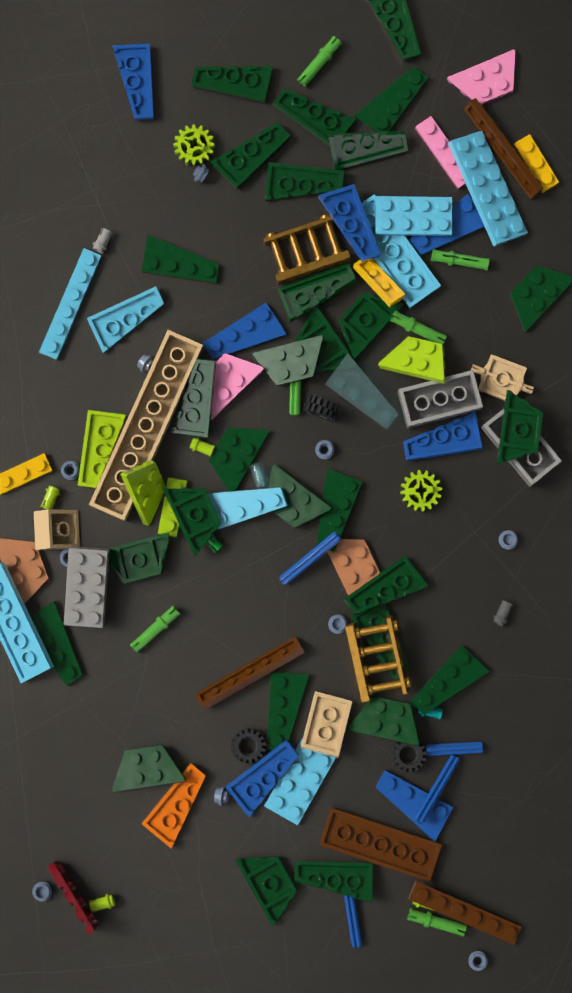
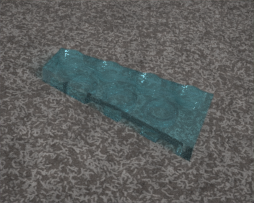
M347 353L325 385L387 429L398 413Z

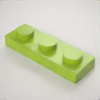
M168 477L166 488H186L187 481ZM165 496L158 534L170 532L171 537H177L179 524Z

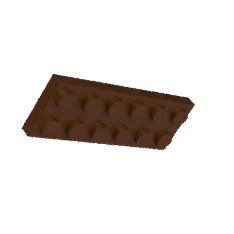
M332 807L330 808L319 842L321 846L428 882L431 880L442 844Z

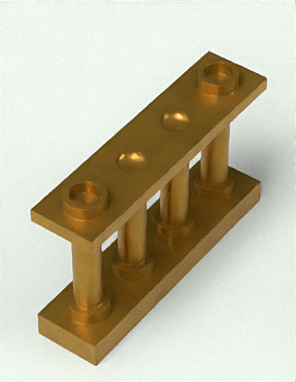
M330 214L321 216L320 220L278 234L277 232L269 233L266 235V238H263L265 246L271 244L280 269L279 273L276 274L278 285L350 261L348 250L343 251V249H340L332 225L335 222ZM323 226L326 228L333 249V255L328 257L322 254L314 229ZM307 232L316 257L314 262L307 263L304 260L296 235ZM289 238L298 263L296 268L289 269L286 266L278 241Z
M393 615L387 618L386 624L361 629L357 627L356 622L348 624L345 628L362 702L370 701L375 692L401 687L403 695L407 694L410 690L409 688L412 687L411 679L409 676H406L397 635L399 625L398 621L394 620ZM386 631L390 632L392 641L390 643L364 647L360 644L362 636ZM394 650L396 661L372 666L365 665L364 657L366 655ZM398 669L400 680L375 685L369 684L368 676L370 674Z

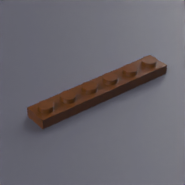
M474 98L463 110L478 130L483 131L487 142L530 199L534 198L543 189L540 181L534 177L528 165L523 162L516 149L511 146L506 136L496 126L495 121L484 110L483 105Z
M294 636L199 691L195 696L205 711L300 656L304 651Z
M416 880L408 896V899L513 945L522 928L520 925Z

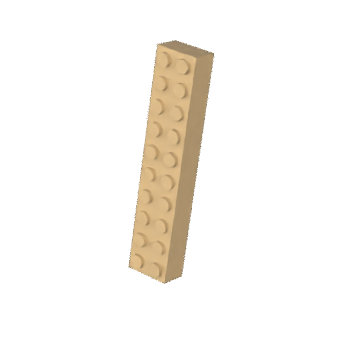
M167 330L89 503L91 507L126 522L134 503L120 474L124 471L129 473L133 471V467L141 466L146 461L154 460L188 385L195 361L200 358L204 349L202 344Z

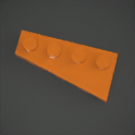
M192 763L182 773L186 781L174 783L141 823L170 848H172L206 776Z

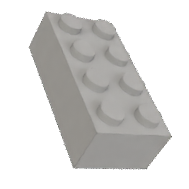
M473 370L445 377V384L428 381L398 389L397 393L407 429L481 410L483 405Z
M504 409L481 427L497 448L499 447ZM540 435L537 452L508 462L530 487L559 464L561 459Z
M80 546L69 547L64 625L103 628L105 625L110 549Z

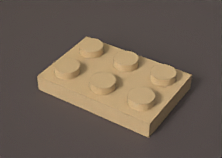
M315 691L300 748L338 758L352 701Z

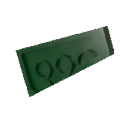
M368 0L403 61L421 56L406 0Z
M257 65L249 67H195L191 87L265 103L273 65L259 67Z
M411 67L357 112L354 118L374 132H390L428 80V76L415 67Z
M284 89L273 102L274 107L328 146L327 134L347 133L356 121V118L342 115L337 110L333 111L323 107L322 104L309 101L306 97Z
M269 162L265 201L325 193L343 187L344 171Z
M147 234L141 269L142 273L212 284L217 283L219 264Z
M347 263L277 289L291 323L354 284L356 280L350 264Z
M53 601L33 615L31 619L54 665L53 668L65 685L68 686L81 677L83 673L57 610L56 603Z
M461 645L410 702L424 715L490 671Z
M271 672L266 750H273L286 739L289 741L309 674Z

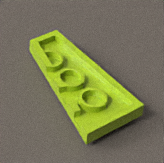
M88 410L78 486L97 488L126 415Z

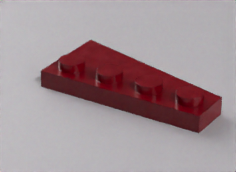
M54 861L47 868L59 888L66 891L64 895L71 906L75 905V915L79 921L85 922L87 928L84 930L89 935L98 927L96 924L98 920L94 913L88 912L85 899L77 895L75 891L77 887L74 882L66 878V870L61 863L57 864Z

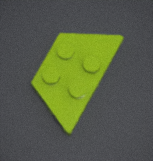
M408 336L378 364L380 369L443 384L446 383L444 375V347L440 343Z
M151 460L144 462L141 466L133 467V471L129 473L124 471L120 474L142 523L147 526L151 524L164 495L163 488H166L156 463Z

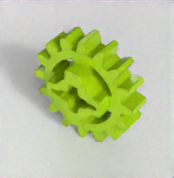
M195 124L192 125V129H189L186 125V131L179 130L180 136H175L177 142L173 143V146L178 148L175 150V155L180 154L179 160L185 159V165H188L189 162H192L193 166L196 165V162L203 165L202 160L209 161L208 154L213 155V150L210 149L215 147L214 143L211 142L213 136H208L209 130L203 131L202 125L198 129H196ZM201 137L206 140L207 146L201 142ZM194 142H197V146L191 148V144L193 145ZM181 145L187 148L186 154L183 152Z
M418 470L417 475L411 472L410 479L408 477L404 478L407 483L401 484V487L405 489L400 494L405 495L402 501L409 502L408 508L413 505L414 511L420 507L421 511L424 512L426 506L429 510L432 509L431 503L437 505L438 502L435 498H441V495L437 492L441 491L442 487H437L440 481L433 480L434 474L429 477L428 471L421 474V471ZM416 479L414 488H408L410 483ZM424 479L428 480L432 484V486H428L426 483H424ZM419 485L422 486V489L426 490V492L423 493L422 499L420 493H416V490H418ZM433 494L431 500L426 502V496ZM410 496L417 498L418 503L414 502Z

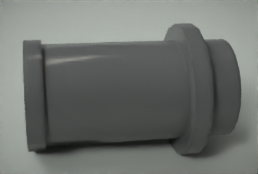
M502 600L496 616H493V622L500 626L507 624L506 620L513 605Z

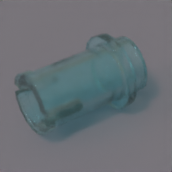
M261 462L249 466L255 481L253 484L257 488L268 485V478L265 477Z

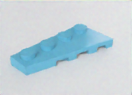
M155 286L88 317L87 320L102 352L104 353L164 303Z
M282 487L207 493L221 521L218 529L288 506Z

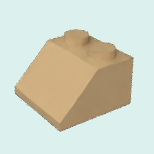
M48 509L34 511L35 550L68 549L71 546H80L78 510Z

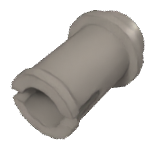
M101 228L96 242L92 244L93 250L103 254L107 250V243L113 233L108 229Z

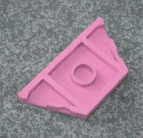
M513 49L449 76L447 80L450 84L455 85L462 94L468 96L471 100L476 98L482 105L513 92L515 50Z
M224 354L216 362L211 420L264 370L262 366L228 354Z

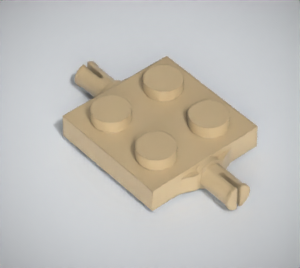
M492 354L484 368L472 365L471 370L481 375V382L478 387L479 392L505 401L507 390H511L517 395L520 390L532 394L534 387L523 383L524 374L527 369L524 366Z

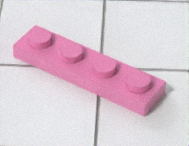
M430 116L418 124L415 129L457 189H460L466 183L450 150L449 141Z

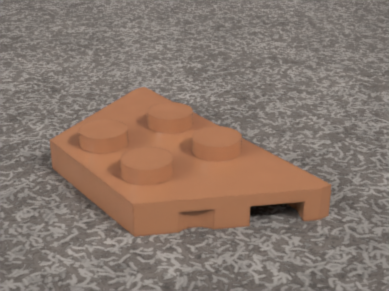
M0 538L1 562H5L25 604L49 579L39 550H35V542Z
M341 539L334 553L327 551L347 595H350L380 574L365 540Z

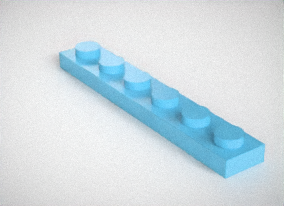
M85 248L83 249L40 348V354L58 360L102 258L101 255Z

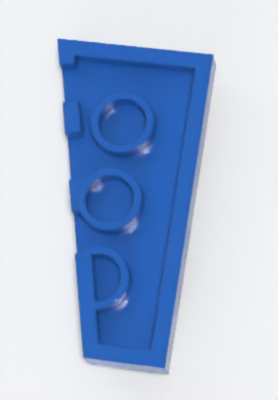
M150 43L112 45L134 119H154Z
M354 184L318 196L362 262L381 255Z
M467 194L452 206V236H413L409 242L415 251L422 256L433 251V249H438L485 226L473 199Z
M267 303L206 340L202 345L211 359L215 360L221 358L224 354L230 355L237 351L286 336L287 334Z
M474 411L465 417L455 419L446 425H441L434 430L403 441L406 462L481 450L482 444L476 412Z
M286 739L227 784L225 788L247 816L250 817L299 754Z
M384 770L376 788L433 841H436L453 807L437 799L423 824L416 822L414 817L428 793Z

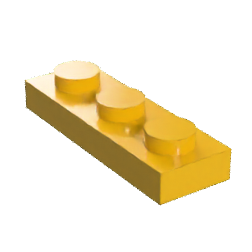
M530 134L513 144L520 158L528 165L534 177L540 181L543 187L542 193L559 183Z
M373 259L364 262L359 260L354 263V270L389 307L404 298L405 293Z
M45 453L0 473V495L52 472L53 470Z

